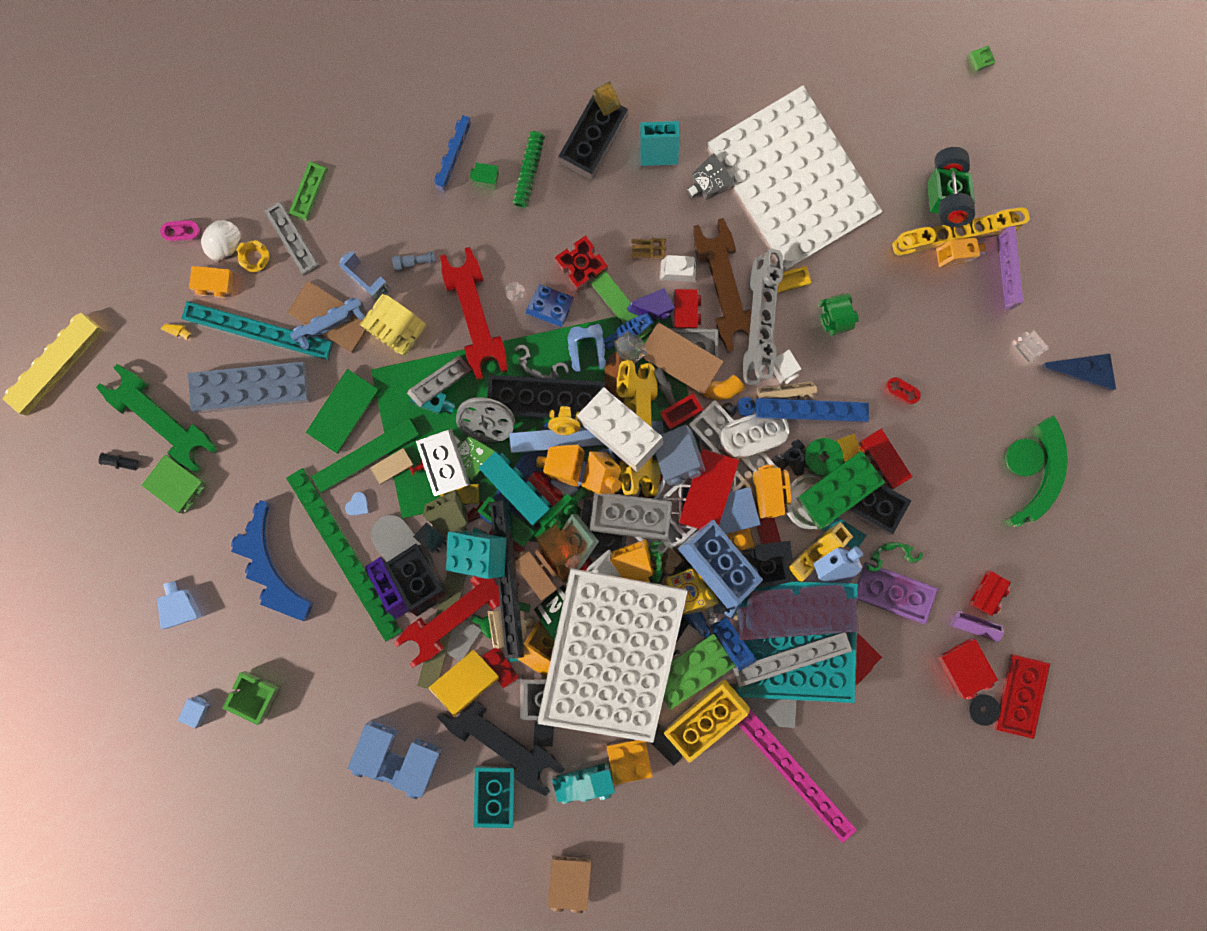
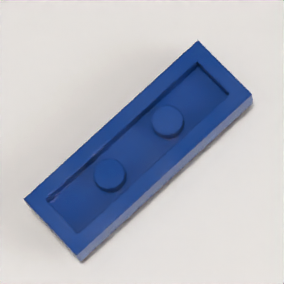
M727 617L710 626L711 631L739 671L756 662L755 657Z

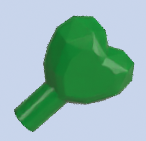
M473 614L470 621L479 624L482 633L487 638L492 639L488 616L482 618Z

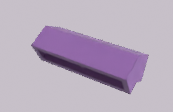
M957 611L953 615L950 625L995 642H999L1004 634V626L961 611Z

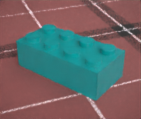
M495 451L478 468L518 511L535 526L550 510L548 507L551 504L543 495L539 498L535 494L538 490L529 481L525 483L522 480L524 475L516 467L512 469L509 466L511 462L502 452L498 455Z

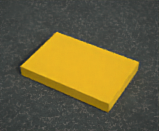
M472 650L429 687V690L455 717L499 679V676Z

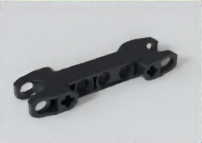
M476 699L463 709L457 718L453 719L447 714L439 713L437 718L445 725L449 732L465 742L470 735L475 737L519 769L514 776L518 782L544 796H548L550 790L540 779L542 770L549 767L561 774L566 769L552 753L542 746L536 744L531 751L483 717L488 708Z

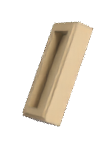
M402 448L370 467L381 485L414 464L405 449Z

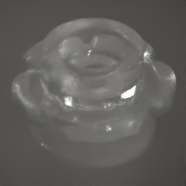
M511 282L505 288L506 296L510 300L521 299L522 293H524L523 286L519 285L518 282Z

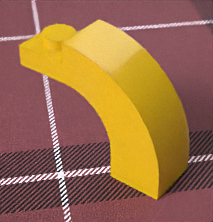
M841 522L836 524L800 552L788 569L800 582L804 581L815 569L814 563L836 548H843L853 536Z

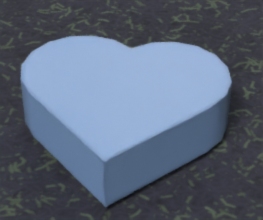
M361 492L355 493L351 501L345 506L346 512L352 516L368 514L369 508L366 495Z

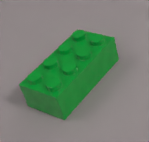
M860 451L795 499L819 530L823 529L885 482L864 453Z

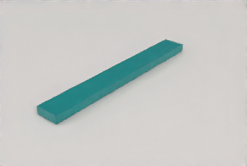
M186 301L181 317L182 320L324 360H329L334 343L318 337L307 338L309 348L304 350L300 346L301 343H296L290 336V333L294 332L293 330Z

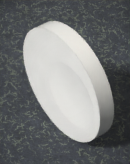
M806 474L795 479L790 484L791 504L785 506V510L789 518L803 529L818 530L795 498L821 480L822 476Z

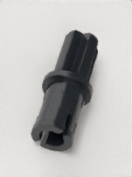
M102 452L98 459L99 464L113 466L115 469L123 468L136 471L139 467L138 460L125 458L120 454L116 456Z

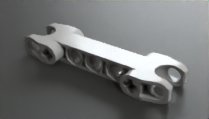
M769 249L765 253V257L758 256L753 261L750 277L753 301L748 351L744 353L743 379L746 384L757 385L761 379L769 380L774 373L777 353L776 347L773 344L778 283L783 278V255L780 250ZM771 254L777 256L778 261L776 264L771 263ZM759 261H762V262H763V265H762L761 268L758 267V262H759ZM765 366L768 368L767 375L762 373ZM750 370L755 371V380L749 378L748 373Z

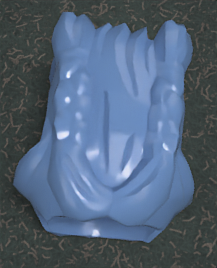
M600 324L589 325L588 328L577 326L570 329L567 339L568 349L570 351L572 368L576 372L580 371L577 342L589 337L596 340L599 369L605 368V344L603 343V331Z

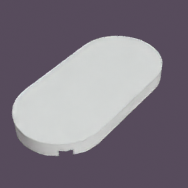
M755 413L727 424L721 431L720 443L723 450L730 457L745 459L782 445L787 440L790 431L789 423L786 419L756 418Z

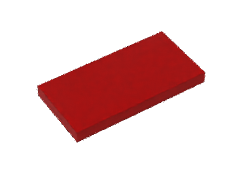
M702 449L700 455L706 471L701 473L699 477L692 479L679 524L698 530L711 520H714L718 526L720 525L739 464L738 459Z
M1011 654L1000 702V715L996 721L995 730L1031 739L1035 738L1051 663Z

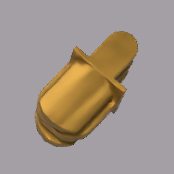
M654 237L652 239H631L632 244H638L632 246L634 253L631 254V258L664 259L666 257L665 251L667 247H665L667 239ZM653 243H659V247L653 246ZM653 251H659V255H653Z

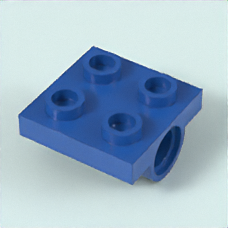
M539 284L526 309V314L562 327V324L564 325L574 297Z

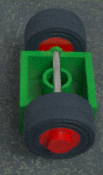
M948 147L939 151L934 159L935 170L927 182L930 213L940 215V220L944 225L960 227L969 224L975 217L972 173H968L970 170L968 152L960 147Z

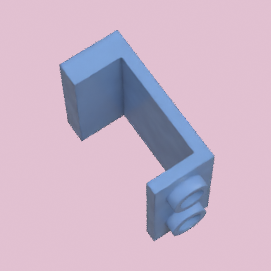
M353 251L344 254L340 259L341 263L339 266L376 301L381 294L386 295L391 290L390 286L381 276L371 287H368L352 272L361 262Z

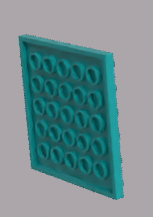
M789 582L755 588L743 600L740 606L739 635L756 661L844 632L847 633L852 652L743 687H739L737 682L738 695L746 698L855 703L858 584Z

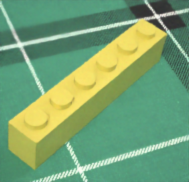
M80 312L70 320L68 327L58 333V338L53 343L48 344L44 349L45 352L32 362L29 370L19 376V381L6 390V395L2 399L16 412L27 416L104 330Z

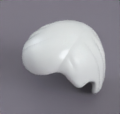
M214 221L206 228L201 238L204 253L215 261L223 260L236 251L241 238L240 232L230 221Z

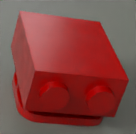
M858 632L856 685L872 671L874 665L882 658Z
M969 638L937 656L943 666L946 677L960 698L970 700L978 695V691L982 689L984 691L994 687V683L998 681L977 640L974 638Z

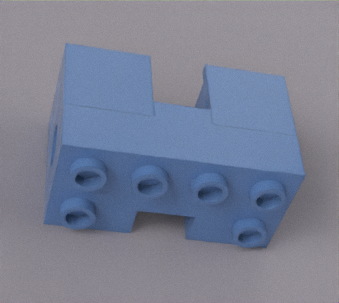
M373 720L366 723L347 769L351 770V773L358 777L364 775L374 780L388 782L394 788L406 792V796L410 798H422L427 791L443 748L416 738L414 743L411 742L406 757H402L390 752L398 730Z

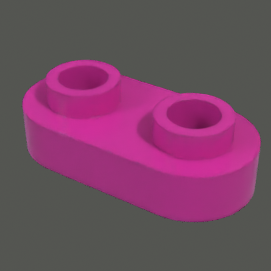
M191 220L172 221L164 223L160 233L168 242L193 241L199 237L200 228ZM190 229L194 230L192 234H188ZM174 230V235L170 236V231Z

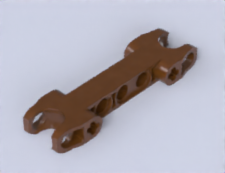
M721 218L717 221L719 235L716 238H706L699 225L693 226L694 249L698 262L708 261L723 314V317L715 318L716 328L719 329V338L723 342L727 353L734 351L732 336L735 333H745L749 338L752 309L743 310L728 257L729 254L736 253V247L732 233L727 227L724 218Z

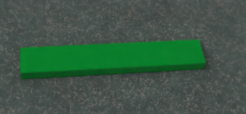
M409 418L311 477L320 493H323L420 436L412 419Z

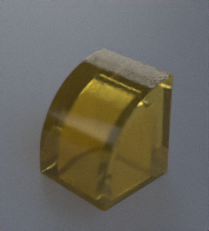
M610 81L593 90V97L604 116L621 107L619 98Z

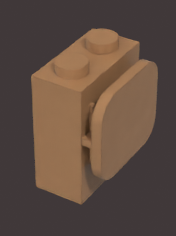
M538 549L534 550L536 557L530 551L527 553L522 551L514 557L516 559L515 566L542 601L558 589L549 577L552 575L556 578L558 575Z
M552 856L548 908H552V911L562 912L564 909H570L573 913L587 911L591 859Z

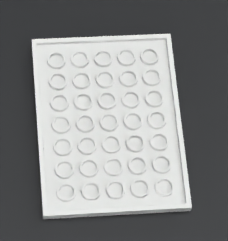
M804 86L799 87L707 142V146L712 154H715L734 180L733 188L771 249L781 251L785 271L882 213L881 208Z
M571 568L538 716V724L653 743L688 591L676 587Z

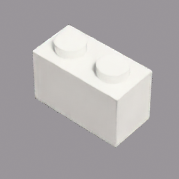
M787 350L776 357L773 374L780 384L783 382L788 384L799 376L798 372L801 368L791 351Z

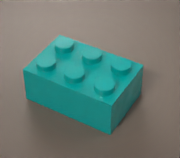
M466 530L448 532L447 571L486 579L505 577V537Z
M475 766L473 828H513L515 766Z

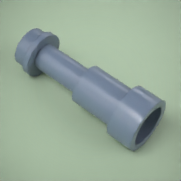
M428 251L426 255L414 257L413 255L392 256L394 271L412 267L418 263H436L434 251Z

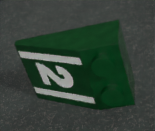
M564 585L559 587L534 609L554 640L566 592Z

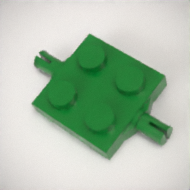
M582 489L573 497L566 494L539 520L542 527L533 535L540 540L546 533H551L553 536L559 534L572 514L579 515L582 509L578 506V502L587 494Z

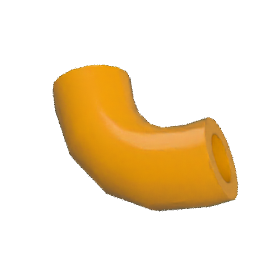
M732 375L725 381L718 382L713 380L703 396L717 401L731 399L741 393L745 386L740 379Z

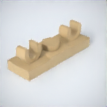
M813 381L757 388L758 397L764 399H775V397L792 399L793 396H798L799 400H803L805 395H809V400H814L812 393H817V386Z

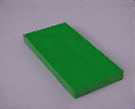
M347 369L305 433L338 454L380 390Z

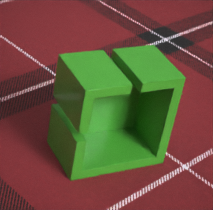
M247 671L240 672L232 687L235 691L230 692L223 709L256 725L262 724L280 687L265 680L260 681L261 678Z

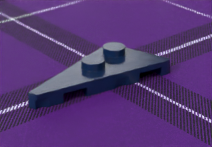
M1110 353L1043 363V368H1047L1050 371L1068 375V377L1086 381L1092 385H1099L1108 388L1110 391L1116 390Z

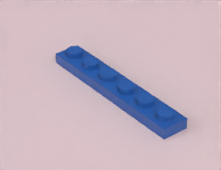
M757 398L756 418L869 422V403Z

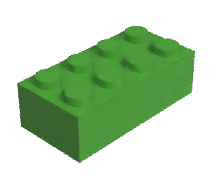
M713 633L672 659L663 698L670 710L735 667Z

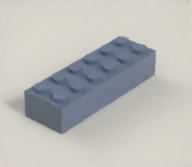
M304 362L188 373L190 409L194 413L311 403L308 365Z

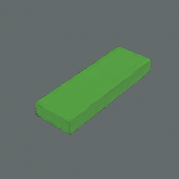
M309 161L290 208V215L308 221L328 171L327 167Z

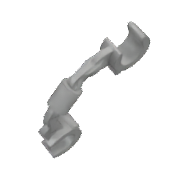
M519 345L515 348V351L520 349L526 350V355L518 358V360L531 377L559 378L556 370L561 366L566 369V374L568 375L569 370L565 363L553 365V372L549 376L541 375V372L534 369L531 371L526 366L527 359L531 357L529 349L525 345Z

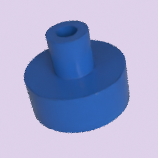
M749 397L741 398L736 405L738 414L743 417L752 415L756 409L754 400Z

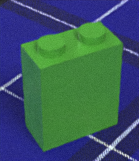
M164 455L141 486L177 513L184 514V512H188L192 508L194 499L204 492L206 482L185 466L177 463L169 455Z

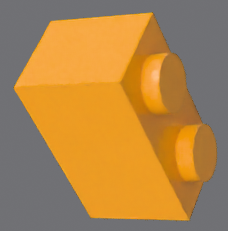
M192 266L189 289L198 296H206L207 293L214 294V297L225 298L226 295L232 296L234 273L229 269Z

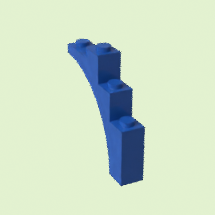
M260 500L253 508L252 513L254 516L252 521L247 523L245 528L246 535L238 533L233 538L231 552L252 559V563L249 562L245 573H247L246 579L267 586L260 594V605L298 620L307 621L314 602L300 596L291 589L279 576L267 548L266 538L267 517L271 503Z

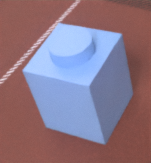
M201 697L189 698L186 700L178 721L193 728L201 727L210 705L205 703L206 700Z

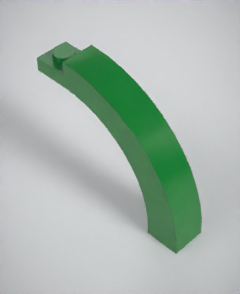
M1054 415L1033 427L1044 452V475L1041 485L1032 500L1005 520L1009 527H1019L1026 522V519L1028 522L1038 520L1050 509L1061 492L1067 473L1068 457L1064 434Z

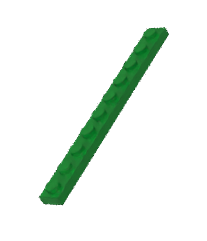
M301 468L286 477L385 642L401 633V627L396 619L386 611L367 571L305 469Z

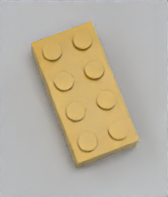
M723 679L669 724L664 731V735L690 763L749 714L750 707L731 685Z

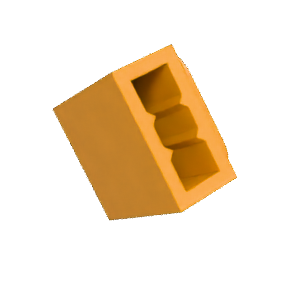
M764 465L753 473L759 519L783 516L785 515L784 506L791 504L788 471H781L780 468H774V465Z

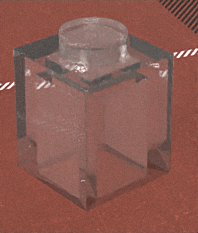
M629 331L614 341L619 357L624 360H631L633 363H636L648 354L643 340Z
M1026 331L1017 338L1019 342L1015 344V347L1029 363L1049 349L1036 331L1031 333Z

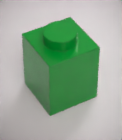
M476 162L475 168H471L470 179H472L473 185L496 189L499 176L498 166Z

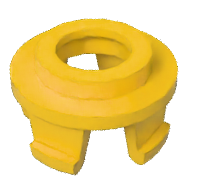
M257 240L247 243L241 242L236 249L238 251V262L246 271L259 272L269 262L270 255L268 249ZM252 251H258L261 254V259L257 264H251L248 261V255Z
M561 406L558 417L554 418V410H551V420L548 422L549 429L559 435H572L578 432L581 424L578 421L577 415L580 412H577L576 418L573 419L571 418L570 407Z

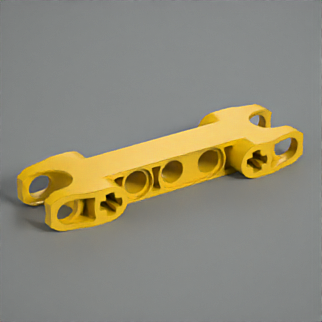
M1019 207L974 218L969 224L960 227L941 225L903 232L892 243L893 251L897 256H904L940 247L950 240L998 236L1005 229L1015 226L1017 231L1030 220L1028 209ZM1022 212L1024 214V221L1021 222L1020 215L1015 213ZM975 224H979L982 227V232L976 230ZM957 228L963 230L964 236L957 233ZM938 232L944 233L946 239H940ZM899 243V248H900V249L906 250V251H904V252L899 251L898 248H897V244Z
M622 361L618 370L617 393L620 397L625 398V406L652 428L651 401L656 398L658 392L655 368L652 363L642 364L637 376L633 361ZM626 366H628V373H627V375L625 374V368H626ZM648 368V371H649V372H648V376L646 377L645 372H646V369ZM653 456L638 472L625 461H620V480L625 495L637 494L639 481L645 497L657 495L660 481V466L657 460H653ZM630 481H631V485H632V486H631V490H629V482H630ZM650 482L652 483V490H651V492H650V490H649Z

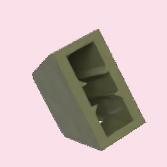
M456 489L425 504L424 518L442 534L447 535L450 531H467L465 525L468 522V512Z

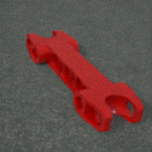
M467 247L465 248L466 262L461 267H452L447 260V256L445 254L441 255V273L447 292L457 290L473 343L464 346L469 365L473 369L477 380L480 381L483 380L481 368L487 360L498 362L502 373L508 372L501 335L491 338L475 284L484 281L479 263L474 257L471 248Z
M473 576L469 579L474 586L471 591L428 624L420 617L409 625L393 642L396 647L401 646L407 641H415L418 644L419 654L409 663L412 668L430 660L442 651L444 646L439 640L486 603L492 610L500 606L499 587L495 583L494 578L486 579Z

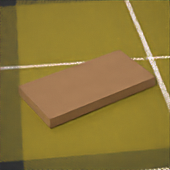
M307 281L287 313L307 325L311 323V319L317 316L322 317L328 314V310L334 307L339 308L345 304ZM352 314L349 321L322 335L353 353L367 330L359 325L362 320L358 319L355 314Z
M659 322L638 354L639 357L661 368L664 372L703 395L724 363L721 359Z

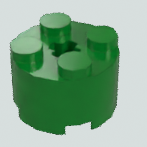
M842 293L819 301V307H822L823 314H820V319L825 331L831 332L830 336L853 330L855 323L859 322L858 313L853 311L851 305L852 298L849 293Z
M818 438L809 443L803 450L805 455L804 468L811 474L825 477L843 462V452L840 445L829 438ZM822 453L824 454V456H826V460H824L823 462H821L822 459H819L818 457Z

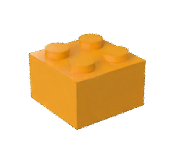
M626 739L606 743L614 785L653 778L646 741Z

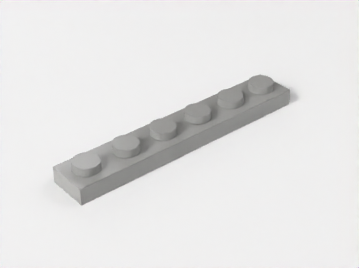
M844 632L757 660L741 671L737 667L733 668L739 687H743L852 652L847 633Z

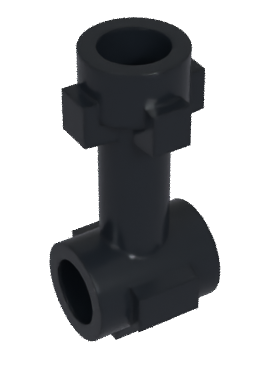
M799 439L790 443L792 446L790 449L798 448L803 452L805 445ZM788 451L783 455L778 453L771 460L781 471L788 466L785 459Z

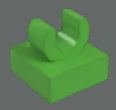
M989 45L972 51L969 54L976 71L995 64V59Z

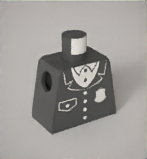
M713 153L692 173L691 181L694 184L686 190L691 198L701 193L704 199L708 200L731 189L734 185V180Z

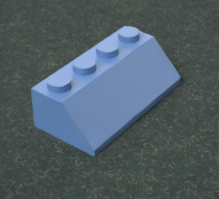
M711 520L691 535L678 548L727 609L739 605L763 580L714 520Z

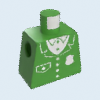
M455 435L454 437L467 476L474 481L482 472L478 467L495 451L470 436L463 442Z

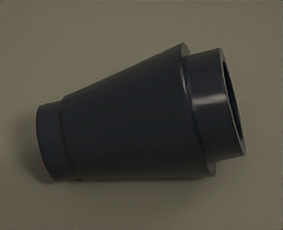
M798 448L790 449L785 457L786 462L796 476L804 473L805 455Z

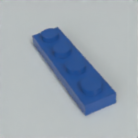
M462 115L461 120L456 122L455 136L449 140V151L447 155L444 154L441 161L442 169L436 173L434 179L437 190L445 192L471 125L470 117Z

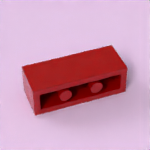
M882 428L859 442L861 445L859 446L860 450L865 456L869 457L870 463L885 483L883 485L893 490L913 477Z

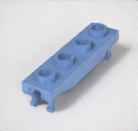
M351 298L344 302L345 305L328 310V314L311 319V323L294 328V332L290 333V336L296 343L300 342L301 348L306 350L309 348L307 338H317L349 321L352 314H355L358 319L363 320L365 316L361 309L364 306L359 298Z

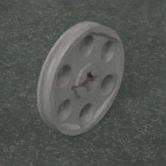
M479 397L468 399L459 406L456 423L459 429L467 436L481 442L493 443L503 441L509 437V434L513 432L515 418L511 410L504 404L493 399ZM469 407L475 408L476 411H472V410H470V409H468V408H469ZM487 408H494L495 411L488 410ZM463 419H469L471 422H466ZM500 419H506L508 422H503ZM494 430H500L503 433H497Z

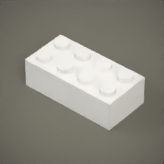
M605 388L577 415L581 425L636 472L664 444L663 437Z

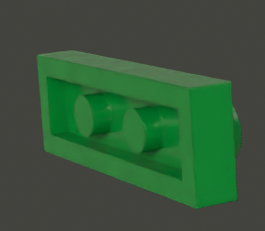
M489 496L477 512L492 522L490 502H496V500ZM510 512L512 538L524 547L536 531Z

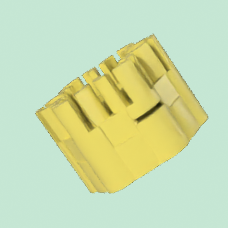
M381 294L373 305V310L370 309L359 325L364 327L365 330L378 340L381 339L380 341L391 349L394 348L395 352L405 356L414 344V339L420 336L427 325L391 297Z

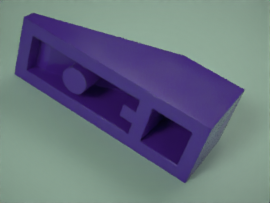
M379 557L365 566V569L386 611L395 619H398L409 610L385 568L383 558Z

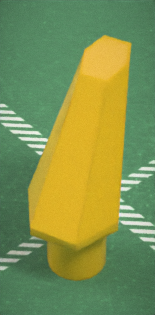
M164 324L161 330L171 333L176 337L181 335L186 340L192 335L185 329L186 325Z

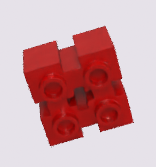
M586 235L573 244L574 249L571 252L565 249L555 256V262L564 274L569 272L568 280L577 292L589 284L591 276L596 278L604 271H608V265L601 255L595 256L593 254L595 253V247ZM578 262L586 263L584 267H579Z

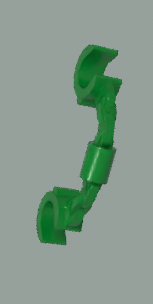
M660 541L651 542L649 545L650 556L655 557L657 565L653 577H648L650 582L654 584L660 581L662 574L661 556L663 553H659L657 549L658 545L662 544Z
M889 542L880 546L870 558L877 563V568H873L869 564L865 567L869 572H877L883 563L879 552H882L884 549L888 551L896 547L903 548V551L906 552L904 558L910 563H917L923 554L920 552L915 559L910 554L914 547L900 542Z

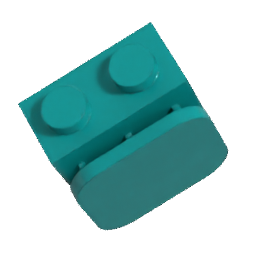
M679 121L640 122V166L678 165Z

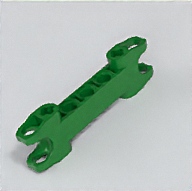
M116 364L113 368L121 376L120 386L115 390H111L99 383L96 387L106 402L122 414L130 408L173 445L167 452L170 457L177 463L199 474L202 469L194 460L195 451L200 447H205L208 451L216 454L219 451L217 446L195 424L192 423L188 429H185L143 392L148 387L147 382L137 374Z

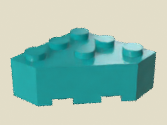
M609 762L552 776L557 802H562L563 804L576 800L585 802L599 797L600 800L611 798V794L615 793Z

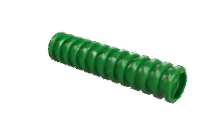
M538 131L529 132L530 137L527 139L529 143H526V154L523 155V165L520 168L522 171L519 172V182L516 184L518 188L515 189V199L512 200L515 206L522 208L529 207V196L532 194L530 190H533V179L536 178V168L539 166L537 162L540 161V151L543 149L541 145H544L545 135Z

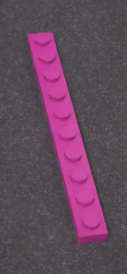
M750 710L749 714L738 723L739 727L837 838L844 843L857 831L856 828Z

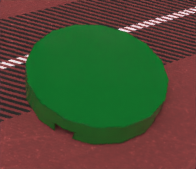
M1030 439L1016 440L1009 445L1005 453L1006 466L1010 472L1021 477L1036 474L1044 464L1045 457L1042 448L1038 443Z

